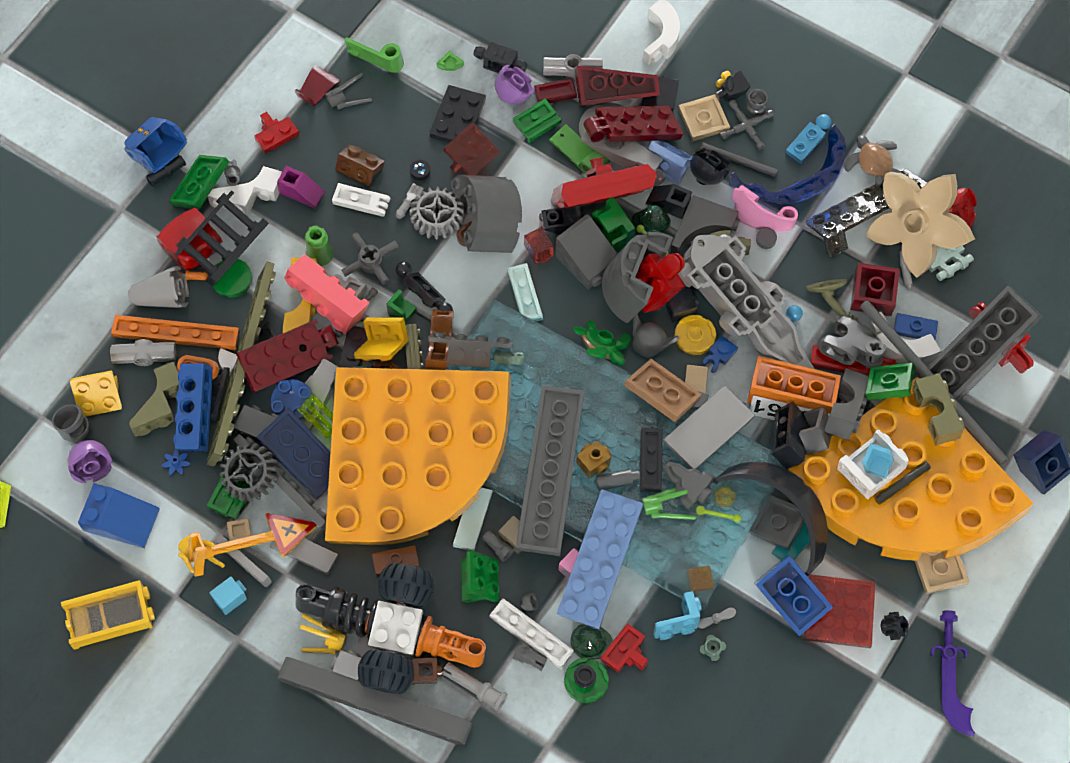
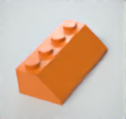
M758 356L747 403L751 404L753 395L788 404L794 402L797 406L812 410L825 407L827 413L830 414L833 404L836 403L841 376Z

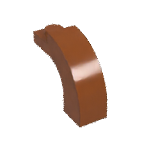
M433 310L430 335H433V332H444L446 336L453 337L454 311ZM430 342L425 366L427 370H449V364H447L449 343Z

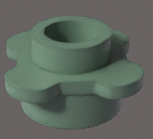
M708 635L705 644L700 646L701 654L708 655L712 661H718L720 653L726 649V644L714 635Z

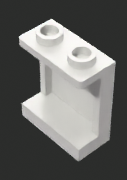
M877 430L874 436L849 457L847 455L839 460L837 469L868 500L905 470L909 460L906 453L902 449H898L887 434ZM870 443L892 451L894 462L886 479L866 473L862 461Z

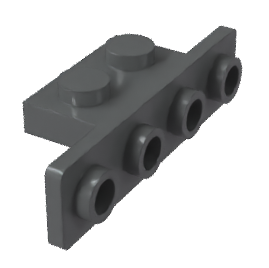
M433 332V335L428 336L429 342L449 343L447 360L449 365L490 368L492 347L513 348L514 342H510V338L506 337L488 340V336L476 335L475 339L467 338L466 334H454V337H449L444 332Z

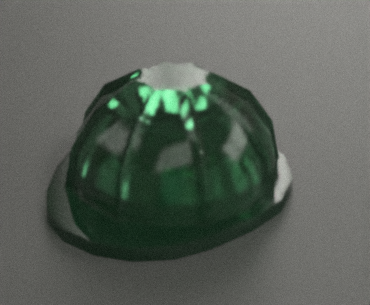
M648 205L645 209L632 216V223L636 227L643 225L644 230L648 232H661L669 228L671 219L665 208L658 205Z
M584 624L579 625L573 630L570 639V645L578 657L591 658L592 660L600 659L613 642L611 635L602 627L598 630Z

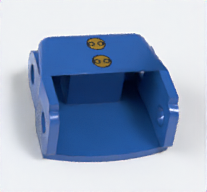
M150 117L125 140L124 144L126 147L124 150L132 160L142 165L146 170L156 173L180 153L187 144V138L175 123L167 119Z

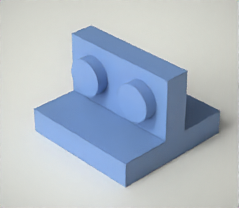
M663 140L652 141L649 149L663 158L658 167L663 169L666 179L679 185L688 167H690L692 156Z

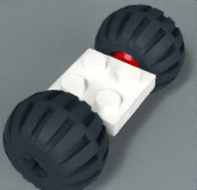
M390 563L386 565L378 578V590L384 600L392 603L378 601L368 646L385 649L386 651L368 650L358 664V678L360 684L364 687L386 693L403 694L411 686L414 678V667L411 659L395 652L408 655L414 654L423 610L411 607H423L427 604L434 591V581L431 573L425 569L407 564Z

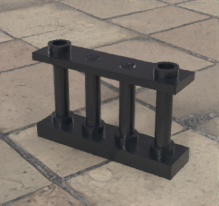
M232 190L228 195L223 193L216 200L218 206L188 239L183 237L176 246L179 249L174 253L178 256L184 250L208 271L207 274L210 275L206 282L212 287L269 224L264 218L259 222H253L229 200L234 194ZM222 206L248 227L249 233L246 237L240 236L216 215ZM209 221H212L235 242L234 245L237 247L232 252L230 250L227 251L203 230V227ZM196 235L222 257L221 259L224 262L219 267L216 264L214 266L189 244Z

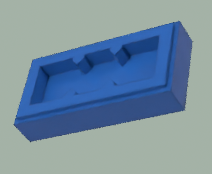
M901 313L896 314L894 330L898 335L919 339L931 334L934 340H936L937 320Z

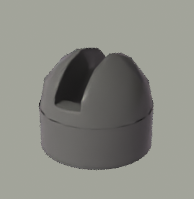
M526 593L521 596L520 601H522L520 607L523 610L532 611L538 608V599L535 593Z

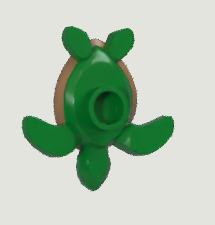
M592 320L587 322V329L580 326L573 327V331L581 335L588 355L609 359L616 366L624 365L625 358L618 350L625 349L630 345L631 338L629 334L623 333L619 339L615 340L611 332L596 330V324Z

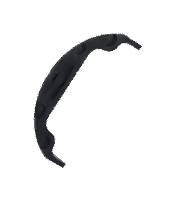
M746 462L728 467L715 478L714 483L716 485L720 481L744 478L757 480L781 491L798 508L805 520L810 537V560L808 569L805 572L806 576H809L823 561L828 542L826 516L814 491L805 485L799 476L778 465L764 462Z

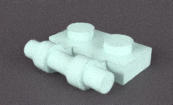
M938 246L936 259L929 270L932 273L939 269L940 272L936 276L939 281H942L945 278L949 279L954 276V273L959 269L963 270L968 267L969 263L974 261V258L971 254L965 257L960 255L965 250L963 246L951 249ZM951 260H953V261L955 262L954 264H952V265H950V266H949V265H946V263L949 262V261H951Z

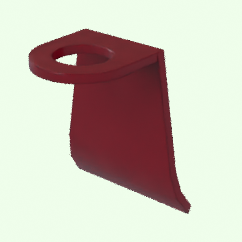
M314 66L309 72L300 90L296 89L295 93L302 100L315 106L325 96V93H328L336 84L340 83V80L326 70Z

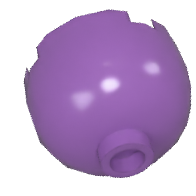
M506 65L496 76L494 84L499 99L505 103L521 104L531 97L535 87L533 86L532 88L530 84L532 80L523 70L516 66L513 69L508 68L510 65Z
M86 440L76 444L70 450L67 458L71 477L80 483H86L85 480L93 479V482L99 481L112 468V458L109 451L103 444L94 440Z

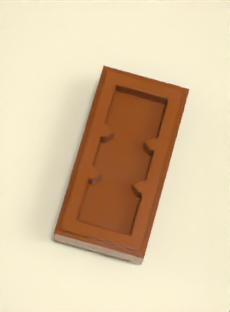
M415 545L372 554L376 577L380 576L382 570L390 563H401L419 567Z

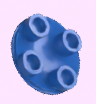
M299 380L280 381L271 395V408L277 415L282 414L289 408L299 419H302L310 412L313 405V395L310 388Z

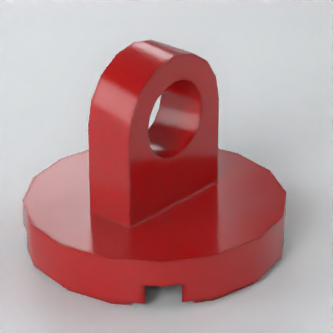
M968 188L958 189L956 199L949 209L951 214L959 216L969 227L973 225L977 214L974 212V206H977V199L973 190Z

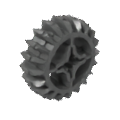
M245 443L244 448L241 445H237V452L230 450L231 457L225 456L224 460L227 463L220 465L225 471L219 473L220 477L225 478L221 481V484L226 486L225 491L231 493V497L235 499L238 497L240 501H245L247 498L249 502H253L254 497L260 500L261 493L269 495L266 489L268 487L274 488L271 481L278 479L273 473L279 471L278 468L273 467L277 463L275 459H271L273 454L267 452V448L264 446L259 448V445L256 443L252 447L249 443ZM256 456L262 462L252 464L247 457ZM250 468L252 469V472H250L251 474L248 477L246 473H248L247 471ZM263 473L261 480L258 481L259 476ZM246 481L251 488H239L236 482Z

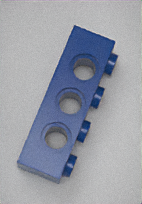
M204 363L180 364V370L178 371L179 391L176 394L178 406L177 413L175 414L176 434L173 441L175 449L184 452H208L213 367ZM195 382V388L192 390L191 387ZM194 403V409L190 412V407ZM193 425V429L191 433H189V427Z

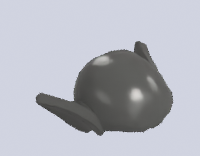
M638 315L633 318L634 338L632 346L637 354L645 358L657 355L669 345L679 340V336L668 338L665 330L656 323L646 322L642 324Z

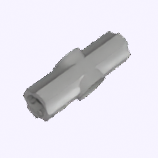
M570 54L566 58H544L543 75L566 76L568 79L573 78L574 80L576 79L575 70L571 66L577 65L603 69V58H581L576 54Z
M142 339L135 341L134 344L111 345L110 356L112 364L134 363L138 366H150L153 362L176 361L177 350L175 342L153 343L150 340Z

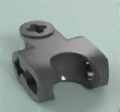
M840 316L834 323V331L840 337L825 335L819 342L821 353L845 365H852L854 361H857L868 368L881 366L883 363L882 355L886 351V345L882 341L872 338L873 333L869 327L845 316Z

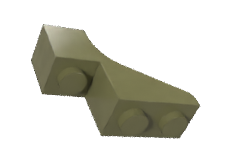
M174 362L154 369L157 378L156 390L129 423L135 437L147 435L151 430L158 427H166L175 421L166 400L168 398H175L179 391L178 371Z

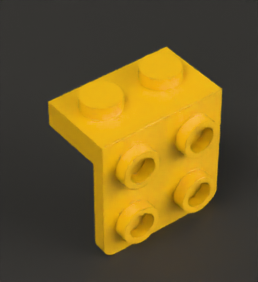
M367 317L363 322L368 340L354 353V357L363 361L371 359L388 361L392 359L409 341L404 318Z

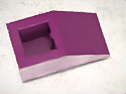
M289 166L285 167L277 180L280 194L316 209L325 193L305 173Z

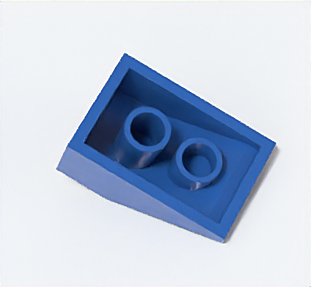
M93 483L78 524L84 532L145 549L160 508L114 488Z
M786 555L754 582L756 587L798 636L833 608L789 555Z

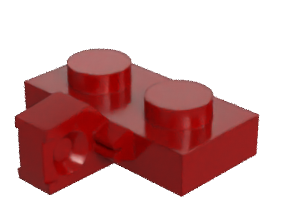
M266 111L260 115L261 122L264 125L261 127L263 131L254 135V137L266 154L297 137L299 131L289 117L278 121L277 118L272 120Z
M627 623L600 657V660L617 673L620 672L625 664L629 667L634 664L643 671L648 664V659L641 655L642 650L639 646L645 640V636Z

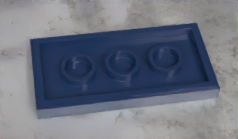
M287 408L256 438L317 500L329 486L331 452Z

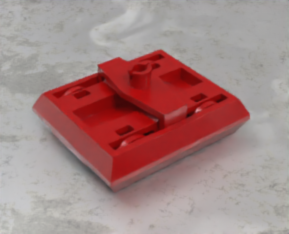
M602 157L590 159L592 169L586 171L587 178L565 182L554 188L551 204L555 208H568L577 205L586 206L599 203L613 197L614 199L624 198L652 188L657 174L648 164L612 172L611 164L603 165Z

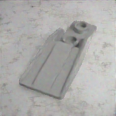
M587 132L581 138L583 143L614 163L626 168L634 167L636 164L639 166L648 164L656 171L663 159L635 141L609 142L607 136H605L599 142H592Z
M326 359L321 361L313 376H310L305 382L312 392L313 405L310 412L300 420L310 431L324 411L332 394L331 386L334 383V372H336V367L338 366Z

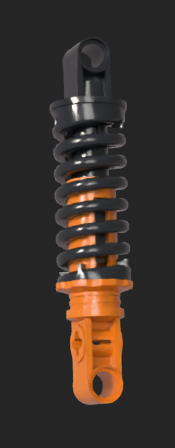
M303 584L296 589L295 606L299 612L322 618V626L325 628L331 627L338 631L344 628L346 633L352 634L356 632V635L360 638L367 634L368 640L378 600L373 602L371 609L367 608L369 603L368 597H363L360 605L356 604L358 599L356 593L351 594L349 602L344 601L345 598H348L349 592L340 589L338 586H335L332 592L309 584ZM422 615L414 649L416 657L419 658L423 652L431 653V656H440L449 661L459 662L473 668L483 664L486 646L482 640L463 635L457 631L448 630L444 626L432 625L433 618L431 616Z

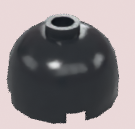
M705 147L697 148L690 162L691 172L696 181L701 185L721 183L732 169V166H728L730 161L715 150H712L710 153L705 151Z

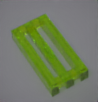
M310 394L309 398L297 410L326 439H329L332 436V425L311 403L313 402L332 422L333 413L314 394ZM306 408H308V409L329 429V431H327V430L306 410Z

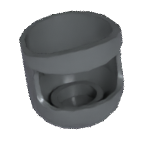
M78 405L62 406L53 415L52 424L64 440L78 442L89 433V421Z

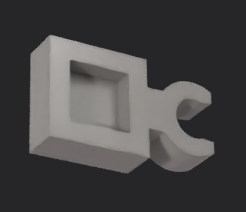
M335 274V277L340 280L341 286L346 290L349 287L356 292L355 296L358 299H361L368 289L365 283L351 277L344 281L341 275Z

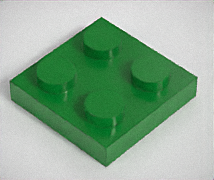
M913 363L871 367L866 389L867 400L910 396L915 370Z

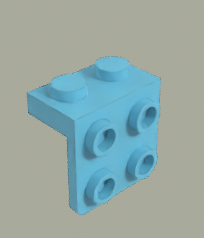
M693 591L686 592L683 595L681 607L684 616L655 623L653 633L655 639L667 640L672 638L673 634L682 633V635L693 633L694 629H697L701 604L699 598L694 597Z

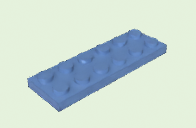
M601 489L557 615L598 630L600 629L641 514L643 503Z

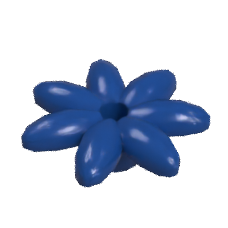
M175 449L173 456L170 454L164 455L168 461L163 463L162 467H170L169 475H172L175 470L183 474L182 466L190 465L188 461L184 460L188 454L183 453L179 456L178 450Z

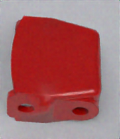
M196 208L179 215L156 236L159 245L165 253L185 271H191L200 264L184 250L178 256L174 253L179 249L176 246L183 237L188 239L206 219ZM207 223L203 230L219 244L223 243L220 235ZM198 235L189 243L206 259L216 253Z

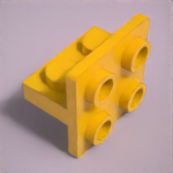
M112 371L70 379L76 405L81 408L85 417L122 409L118 393L119 382L117 376H114Z

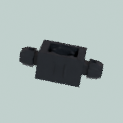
M490 42L487 49L481 46H476L473 55L480 60L483 59L484 69L499 73L506 65H510L508 68L512 69L516 66L524 72L527 69V63L518 59L517 50Z

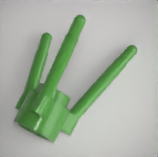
M674 487L642 498L645 515L651 514L652 519L695 520L697 518L695 515L659 513V510H663L662 501L688 493L687 490L675 492Z

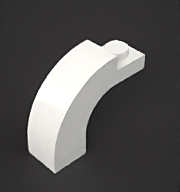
M659 0L649 8L648 20L659 29L661 36L644 50L643 62L648 66L653 61L657 62L662 55L668 59L677 47L680 21L676 10L667 0Z
M879 312L881 316L886 320L883 313ZM871 320L870 327L876 335L875 339L882 341L886 345V351L883 356L896 360L898 364L909 363ZM931 334L915 340L902 338L924 364L932 362L941 352Z

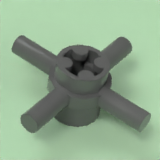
M354 233L351 238L360 250L358 261L341 269L343 275L346 277L362 268L367 274H376L382 285L387 284L389 279L382 270L381 264L383 256L399 248L397 242L393 241L378 249L374 245H366L360 235Z

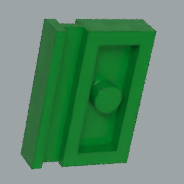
M544 99L513 117V123L530 143L561 124L562 119L558 117L556 111Z
M221 477L207 504V509L226 517L228 516L236 521L247 498L245 501H240L238 497L236 499L231 497V493L225 491L226 486L221 484V481L225 479ZM246 481L236 482L239 488H251Z

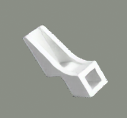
M263 166L259 175L249 183L212 189L208 195L209 203L213 208H216L218 206L216 200L223 193L228 195L232 190L234 194L229 200L244 214L249 216L257 196L265 201L271 200L276 202L279 195L277 180L282 171Z

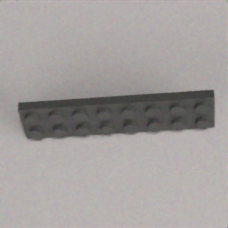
M542 385L516 550L560 556L585 391Z

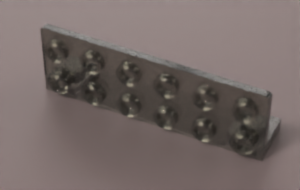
M907 169L900 170L901 174L913 179L920 189L927 183ZM875 184L865 188L858 194L848 197L841 203L831 206L829 209L814 215L806 221L808 227L824 238L827 255L833 257L848 249L846 231L890 208L884 197L883 184L881 186Z

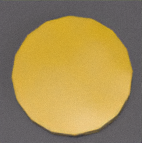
M689 315L679 321L675 329L674 336H679L676 344L679 349L687 354L702 355L708 352L715 342L716 329L712 322L702 318L703 316Z

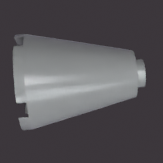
M178 266L169 268L132 285L128 291L129 300L136 306L186 307L188 302H185V297H189L185 274H180L178 270H181V268Z

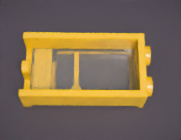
M139 580L61 602V606L67 616L65 624L70 632L71 639H69V644L75 650L96 642L153 628L152 620H155L153 608L148 607L147 600L150 599L148 587H144Z

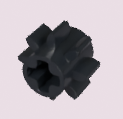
M889 612L888 615H884L880 627L885 636H890V640H900L908 632L909 624L904 616H899V612Z

